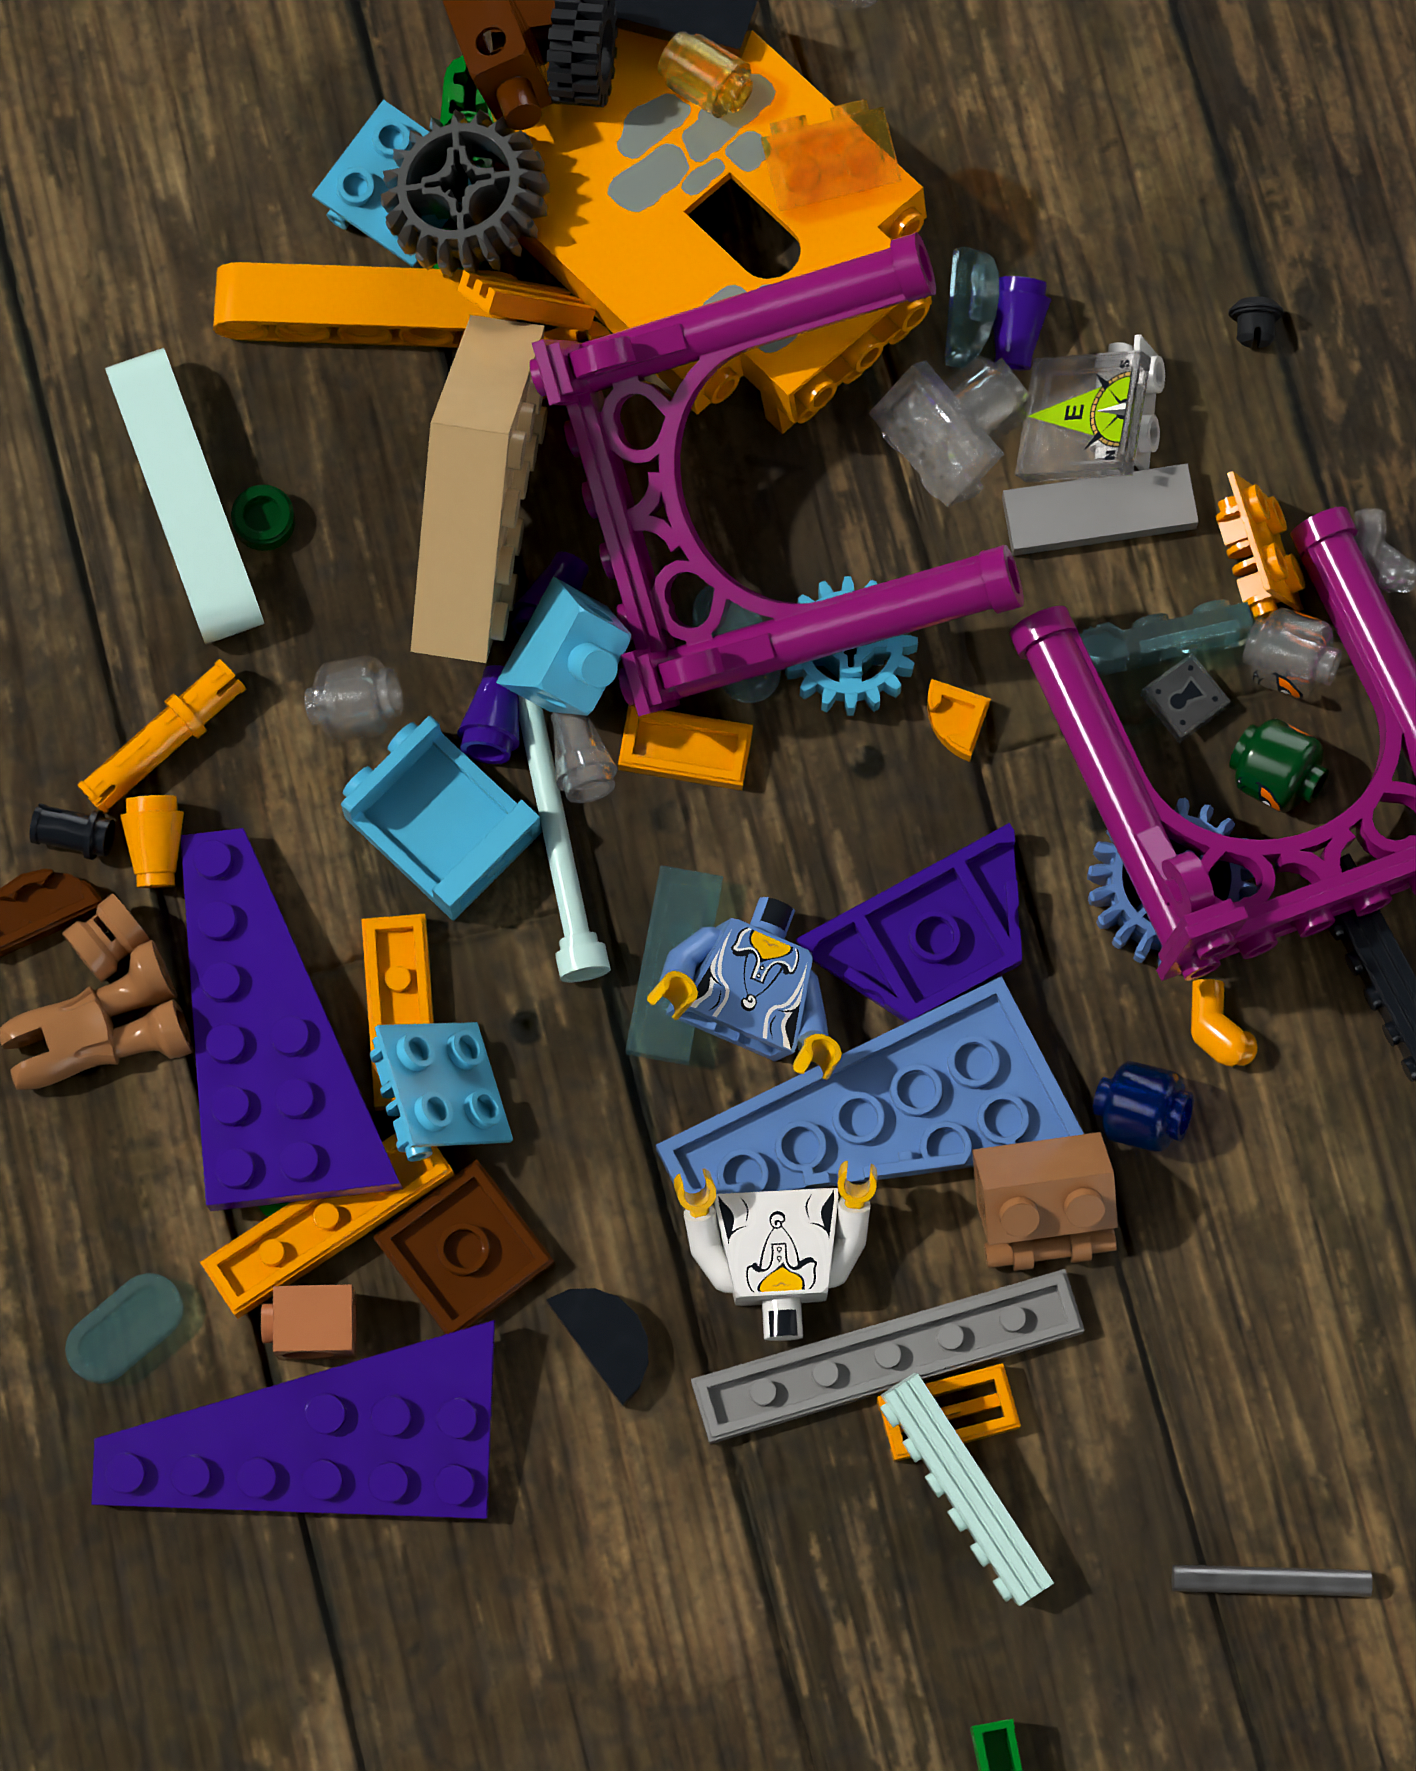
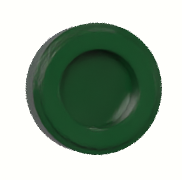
M255 485L244 490L233 503L231 510L232 524L237 537L247 547L259 551L273 550L282 546L291 537L295 527V514L290 499L280 489L270 485Z

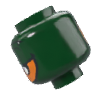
M1276 718L1270 719L1260 726L1250 725L1237 742L1229 762V767L1235 771V784L1240 791L1282 813L1293 810L1303 800L1313 803L1321 793L1329 775V770L1321 766L1324 750L1322 744L1313 736Z

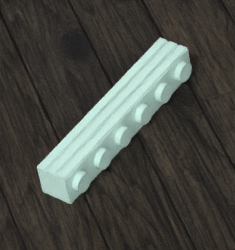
M911 1374L880 1396L885 1402L880 1407L882 1413L892 1428L899 1424L908 1437L902 1442L915 1463L922 1459L930 1473L925 1476L926 1481L937 1497L945 1494L953 1508L947 1511L960 1532L967 1529L975 1540V1543L970 1548L983 1567L990 1564L997 1574L998 1578L992 1582L1005 1602L1013 1599L1020 1606L1054 1584L919 1374Z

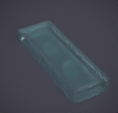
M660 865L626 1045L627 1055L689 1065L696 1027L680 1020H674L666 1015L668 1006L671 1003L668 999L661 997L655 1005H651L647 1001V996L660 982L662 970L670 950L702 927H715L723 876Z

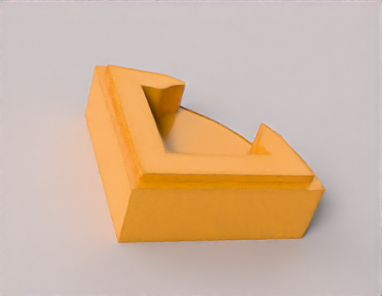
M931 679L927 697V712L931 727L940 742L950 752L970 762L991 699Z

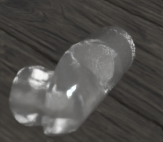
M1371 508L1356 511L1355 526L1358 533L1354 538L1378 587L1389 593L1397 591L1407 593L1413 590L1416 586V562L1407 559L1405 555L1386 543V512Z

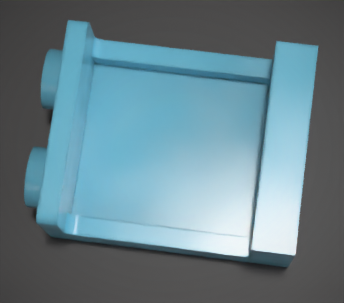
M430 715L419 726L411 722L403 727L388 745L387 749L391 753L374 770L369 766L364 767L348 782L343 790V795L346 798L342 801L341 807L345 819L454 921L542 833L540 816L523 800L517 804L441 732L440 724Z

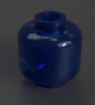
M1126 1061L1115 1071L1112 1079L1103 1077L1100 1080L1095 1093L1093 1112L1095 1115L1103 1116V1129L1109 1140L1154 1152H1162L1168 1148L1173 1140L1181 1142L1184 1139L1193 1112L1194 1095L1193 1092L1186 1091L1184 1080L1179 1073L1134 1061Z

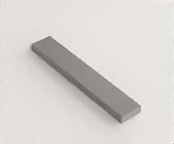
M1062 1269L691 1379V1384L708 1442L713 1444L884 1393L913 1373H918L921 1379L925 1381L1081 1335L1085 1330L1066 1270Z

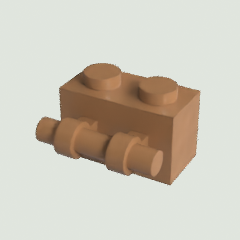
M1101 1132L972 1149L976 1200L987 1243H984L987 1268L1012 1265L1014 1271L1033 1269L1034 1262L1070 1257L1071 1263L1091 1261L1092 1254L1116 1251L1114 1228H1118L1114 1171Z

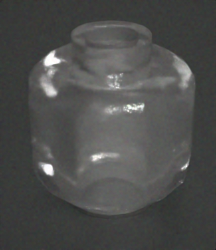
M980 356L964 366L939 387V398L945 409L939 412L936 417L957 445L968 438L976 447L987 449L1027 419L1028 412L1024 402L1030 399L1031 395L1003 358L994 363L991 359Z
M364 655L326 662L315 673L313 687L307 688L305 691V708L311 724H320L324 733L334 742H349L385 735L392 727L394 717H400L403 711L402 688L396 671L392 667L385 668L383 663L375 656Z

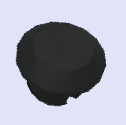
M1257 296L1240 299L1228 310V314L1232 320L1237 322V340L1243 346L1251 347L1255 337L1258 340V348L1269 346L1275 339V322L1284 315V310L1271 298Z

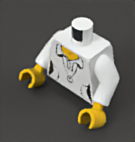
M844 1161L838 1170V1188L716 1194V1187L710 1171L702 1168L706 1181L704 1188L697 1193H688L684 1190L681 1175L678 1174L674 1178V1188L678 1200L685 1208L684 1220L691 1255L717 1290L733 1294L736 1306L762 1305L764 1340L789 1341L803 1338L801 1303L826 1301L828 1288H834L846 1282L866 1246L871 1206L868 1200L874 1196L877 1188V1168L875 1165H870L869 1180L862 1185H855L846 1178L848 1161ZM838 1191H839V1193H840V1195H841V1198L839 1199V1201H838V1198H839V1196H838Z

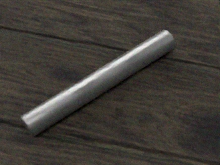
M1205 1565L1172 1566V1591L1371 1597L1372 1595L1371 1570Z

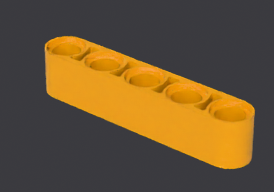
M234 262L219 266L216 272L213 330L222 337L234 340L458 348L470 315L517 321V319L490 315L461 296V293L457 290L464 270L457 269L450 278L448 275L443 274L440 269L427 270V268ZM478 270L479 273L517 279L511 274L500 271Z

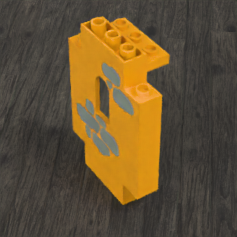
M618 28V37L615 39L617 57L614 58L613 64L615 74L614 79H611L612 90L610 96H608L606 106L592 107L551 103L541 108L542 116L537 124L531 128L521 130L529 136L533 144L532 149L540 153L545 163V170L542 173L546 175L550 183V193L542 196L548 206V216L532 219L538 228V238L521 236L518 242L574 296L583 300V304L595 308V317L612 333L889 248L891 240L912 233H918L924 223V219L927 218L923 187L753 30L751 31L742 59L737 60ZM549 62L545 64L546 72L549 68ZM732 178L798 241L801 248L799 260L791 271L781 277L763 279L753 276L695 223L688 214ZM931 296L913 302L900 303L741 353L725 363L710 377L697 395L691 409L698 415L709 404H717L724 401L733 393L740 378L744 375L760 390L766 419L781 434H784L796 422L805 423L810 420L832 399L837 387L842 382L849 384L860 377L878 359L883 351V347L887 343L896 344L900 342L912 329L920 324L932 304ZM698 361L655 375L676 393L682 380Z

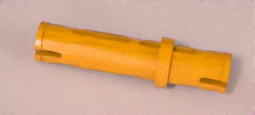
M218 659L212 668L179 697L174 693L171 694L164 701L167 707L84 781H80L77 784L79 789L89 797L88 799L98 810L103 811L104 815L109 812V809L192 735L197 739L207 731L204 725L238 694L246 690L243 683L239 679H235L236 675L222 660Z

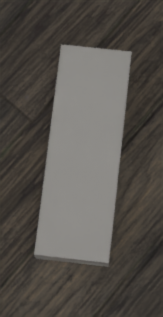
M1188 463L1003 490L1002 494L1012 556L1197 529L1199 523Z

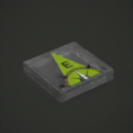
M1141 350L1034 358L1015 475L1025 482L1133 476L1151 357Z

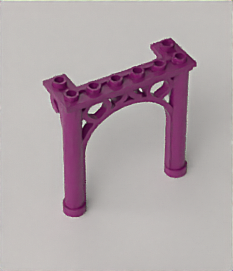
M917 232L891 240L889 248L587 342L577 343V341L551 339L532 342L536 358L530 360V372L534 386L540 396H547L549 405H566L570 420L564 423L566 440L573 456L576 458L581 457L588 480L582 483L584 503L590 516L593 519H599L605 540L604 543L599 545L601 562L610 580L616 579L623 602L617 605V617L631 633V640L635 644V651L621 654L624 668L619 669L618 677L622 694L628 705H635L638 717L680 706L679 699L937 624L994 609L999 614L1024 606L1020 576L1012 553L1007 545L979 552V555L817 602L790 603L770 599L740 584L715 561L699 538L686 506L680 472L682 437L691 407L710 377L729 360L751 349L900 303L913 302L935 295L936 283L932 265L924 242ZM698 361L682 380L673 398L658 385L645 381L644 377ZM613 387L614 389L604 399L602 390ZM635 394L646 396L665 416L658 439L651 447L645 450L634 448L627 441L620 419L622 405ZM659 458V472H648L649 485L646 494L635 505L622 459L633 463L655 462ZM663 504L668 518L655 515ZM645 530L657 534L666 542L671 552L682 548L689 560H676L666 565L655 577L642 531ZM684 572L698 575L714 588L709 617L698 627L685 625L678 619L675 613V605L671 599L672 584ZM731 601L759 615L774 618L719 635L717 634L726 621ZM673 637L686 641V644L675 647Z
M1346 507L1330 508L1309 517L1292 530L1290 538L1371 700L1379 725V756L1372 779L1362 796L1341 815L1311 831L1279 839L1253 840L1214 833L1188 821L1175 812L1152 787L1067 607L1053 606L1040 610L1018 622L1009 632V636L1020 659L1028 660L1162 945V949L1158 953L1161 963L1156 969L1161 982L1183 974L1186 981L1200 978L1217 969L1221 965L1220 959L1239 952L1243 959L1256 957L1278 944V937L1294 931H1298L1301 938L1314 935L1334 924L1336 921L1334 916L1353 909L1357 916L1370 914L1392 901L1391 895L1411 888L1413 894L1416 895V835L1396 841L1387 839L1377 831L1372 819L1373 811L1378 802L1406 805L1416 813V785L1392 781L1401 749L1416 777V661L1354 538L1358 530ZM1355 827H1356V836L1351 832V830L1354 829ZM1357 838L1364 851L1377 860L1342 873L1340 866L1341 852L1349 847L1354 839ZM1169 839L1203 855V858L1200 860L1191 851L1176 855ZM1325 848L1320 854V857L1313 854L1314 852ZM1219 860L1243 866L1255 878L1257 884L1256 893L1251 897H1244L1235 902H1232L1231 898L1222 901L1214 896L1208 872ZM1271 863H1275L1276 873L1291 872L1299 874L1311 883L1308 886L1268 900L1274 891L1276 879Z

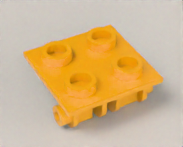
M1234 471L1227 473L1234 496L1227 497L1218 502L1220 513L1215 518L1224 544L1229 548L1226 551L1229 559L1254 556L1232 567L1234 576H1245L1236 580L1245 611H1252L1255 620H1264L1278 614L1276 604L1280 602L1285 603L1297 612L1304 610L1298 591L1305 589V580L1295 556L1292 553L1289 555L1285 553L1279 533L1286 531L1287 525L1277 499L1274 496L1267 497L1257 484L1252 485Z

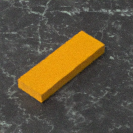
M425 914L361 919L371 1051L375 1049L372 1040L377 1037L375 1031L377 1025L434 1023ZM371 1061L374 1106L376 1111L386 1110L385 1107L396 1098L387 1099L382 1097L380 1091L382 1085L375 1063Z

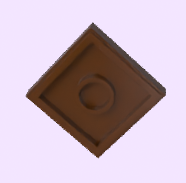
M477 1159L373 1236L374 1241L445 1335L474 1326L555 1265L552 1257Z

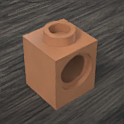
M352 1284L273 1286V1304H262L261 1308L262 1343H273V1352L278 1360L357 1359V1294Z

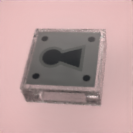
M1193 653L1144 687L1140 694L1178 743H1181L1226 710L1231 703Z

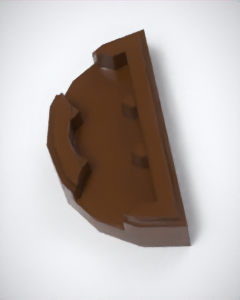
M45 868L20 874L0 888V958L60 931L76 921H81L96 914L97 905L102 902L101 898L89 883L84 880L81 881L71 874L54 872L52 869Z

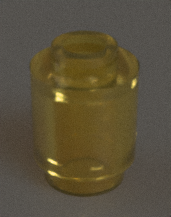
M687 32L678 33L665 47L658 63V73L666 79V85L669 89L716 118L724 117L729 112L737 113L741 110L753 90V81L750 80L751 66L702 34L691 36Z

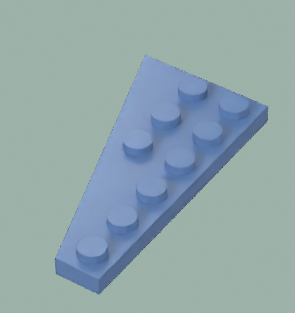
M1001 976L843 1053L828 1080L822 1078L823 1072L820 1066L814 1067L804 1074H800L656 1144V1150L673 1185L674 1178L680 1174L685 1192H700L706 1184L702 1168H705L711 1173L716 1187V1194L838 1186V1170L844 1161H848L846 1178L852 1184L869 1180L871 1164L877 1168V1180L974 1167L972 1149L1075 1136L1084 1133Z

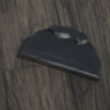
M596 1288L568 1289L546 1299L549 1307L623 1408L640 1390L649 1365L648 1337L638 1315L619 1297Z

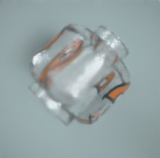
M1278 608L1267 618L1259 616L1254 622L1244 648L1243 663L1250 666L1251 677L1258 685L1298 699H1305L1316 691L1320 683L1328 686L1331 685L1340 665L1342 650L1333 647V630L1327 622L1287 608Z

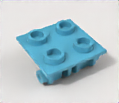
M383 99L314 191L312 197L330 209L326 216L333 224L344 230L352 224L404 262L414 267L417 263L415 255L409 256V254H405L397 243L398 237L396 235L393 236L386 225L385 217L389 213L385 211L381 204L380 194L389 190L383 181V171L399 168L393 159V149L409 151L413 147L409 140L410 130L420 133L422 137L430 132ZM468 178V186H469V185H472V184H471V182H470V180H469V178ZM435 214L422 216L424 222L439 229H442L449 220H438Z
M478 1022L377 1025L375 1027L377 1037L372 1040L375 1049L370 1052V1058L377 1068L382 1085L380 1089L382 1097L387 1099L396 1098L385 1108L388 1116H400L393 1121L398 1139L396 1145L399 1152L406 1153L408 1161L414 1162L430 1157L433 1154L431 1149L433 1146L510 1143L513 1141Z

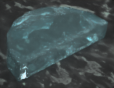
M967 246L956 248L953 251L945 349L946 365L961 369L967 368L978 357L987 342L996 317L999 299V272L994 258L985 251Z

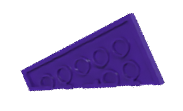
M244 828L181 835L207 1208L210 1211L402 1190L403 1187L385 1150L374 1121L363 1100L352 1071Z
M495 1320L94 1438L91 1505L487 1519Z

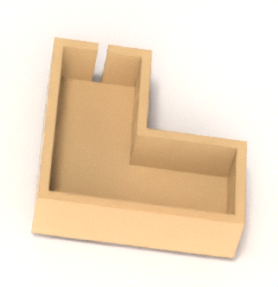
M470 315L430 425L410 652L486 663L493 640L504 641L509 611L513 612L518 589L519 575L513 573L515 556H519L524 531V518L518 517L520 499H525L529 472L534 471L538 444L543 443L547 421V407L541 406L543 396H540L537 392L530 372V360L536 358L532 342L544 339V325Z

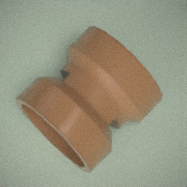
M113 893L97 905L96 915L87 922L76 921L62 932L67 942L101 983L117 971L118 962L126 955L131 954L134 948L151 941L138 922ZM109 931L113 936L114 940L112 942L105 935V932Z

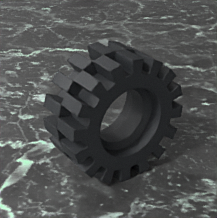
M555 0V9H552L551 13L552 28H549L548 32L550 48L547 50V61L549 62L547 82H550L548 92L552 103L592 107L606 106L608 96H610L612 90L611 79H614L615 74L614 58L617 57L615 39L618 37V26H615L617 20V8H614L615 0Z

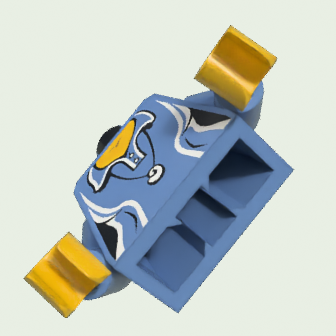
M760 897L750 924L739 919L730 918L716 926V928L702 927L674 947L667 955L660 982L647 996V1001L651 1005H655L661 997L668 999L671 1003L668 1006L666 1015L674 1020H680L772 1061H777L793 1054L798 1046L800 1052L794 1060L793 1069L799 1074H804L812 1061L821 1067L823 1072L822 1078L828 1080L841 1059L842 1052L840 1046L834 1039L829 1037L819 979L811 970L812 953L808 949L785 940L795 910L790 905L777 899Z

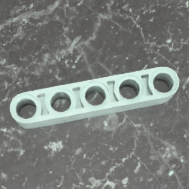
M161 348L106 367V373L205 645L265 624L165 349Z

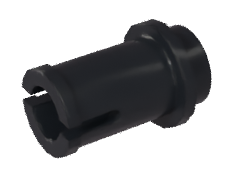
M39 803L31 819L30 841L38 845L41 843L81 851L85 859L94 860L97 855L106 857L110 853L115 836L114 819L105 818L101 810L95 809L89 815L49 807L46 804Z

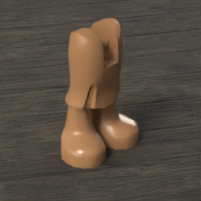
M153 940L140 944L132 950L129 972L117 981L96 990L89 986L71 999L27 1011L13 1017L0 1026V1044L3 1049H16L44 1039L49 1049L48 1052L22 1061L10 1069L11 1077L17 1090L43 1088L92 1067L108 1064L118 1065L120 1058L138 1053L160 1051L170 1059L194 1053L187 1021L181 1007L174 1000L177 998V993L164 959ZM160 1004L144 1017L120 1027H114L111 1017L138 1008Z

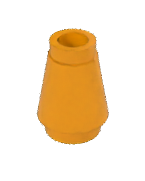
M149 795L126 798V813L121 814L120 817L134 875H136L137 888L175 886V873L177 870L184 816L183 811L177 810V796Z

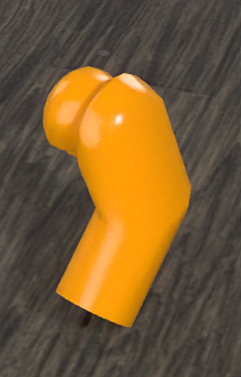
M1215 979L1194 980L1192 982L1191 1035L1194 1042L1222 1065L1232 1067L1234 1065L1245 1066L1251 1063L1257 1054V1040L1253 1034L1243 1031L1224 1015V982Z

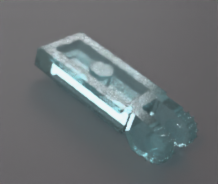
M1221 599L1197 606L1193 609V614L1169 619L1168 614H1152L1137 619L1132 623V628L1125 629L1124 631L1107 622L1098 624L1096 628H1091L1090 626L1088 630L1083 629V633L1079 635L1097 673H1101L1104 676L1245 645L1250 635L1253 620L1248 602L1230 606L1229 600Z

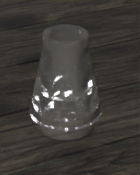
M553 712L551 721L554 728L557 788L565 791L567 800L574 803H586L605 797L615 788L613 777L617 774L618 769L594 727L590 716Z

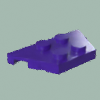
M1010 823L1002 826L796 938L795 944L808 949L812 953L813 962L905 1023L989 983L1020 966L1022 962L1021 929L1019 928L1018 881L1016 880L1014 854L1015 832Z

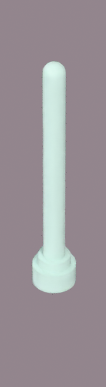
M518 695L519 722L564 932V938L559 940L561 950L555 954L560 980L568 983L592 980L607 974L611 970L606 945L598 942L595 932L589 931L543 709Z

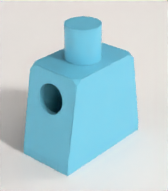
M553 577L496 683L549 712L588 716L594 710L606 686L615 679L621 654L625 653L630 643L631 633L608 606Z

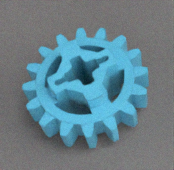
M851 576L844 577L842 589L837 592H833L826 581L820 582L818 587L819 600L817 601L855 591ZM870 580L865 588L876 585L877 582ZM803 594L798 598V603L815 602ZM899 635L858 647L853 657L852 667L848 666L847 655L844 652L785 668V675L787 679H796L803 676L804 680L800 686L799 695L806 699L816 691L822 695V711L828 712L835 700L844 702L847 716H854L857 701L865 700L874 712L880 707V692L882 690L895 698L900 694L902 685L896 675L902 677L912 676L915 663L903 655L917 652L918 637ZM884 660H888L878 674L862 681V675L872 665H884ZM815 666L826 667L838 678V681L826 677Z

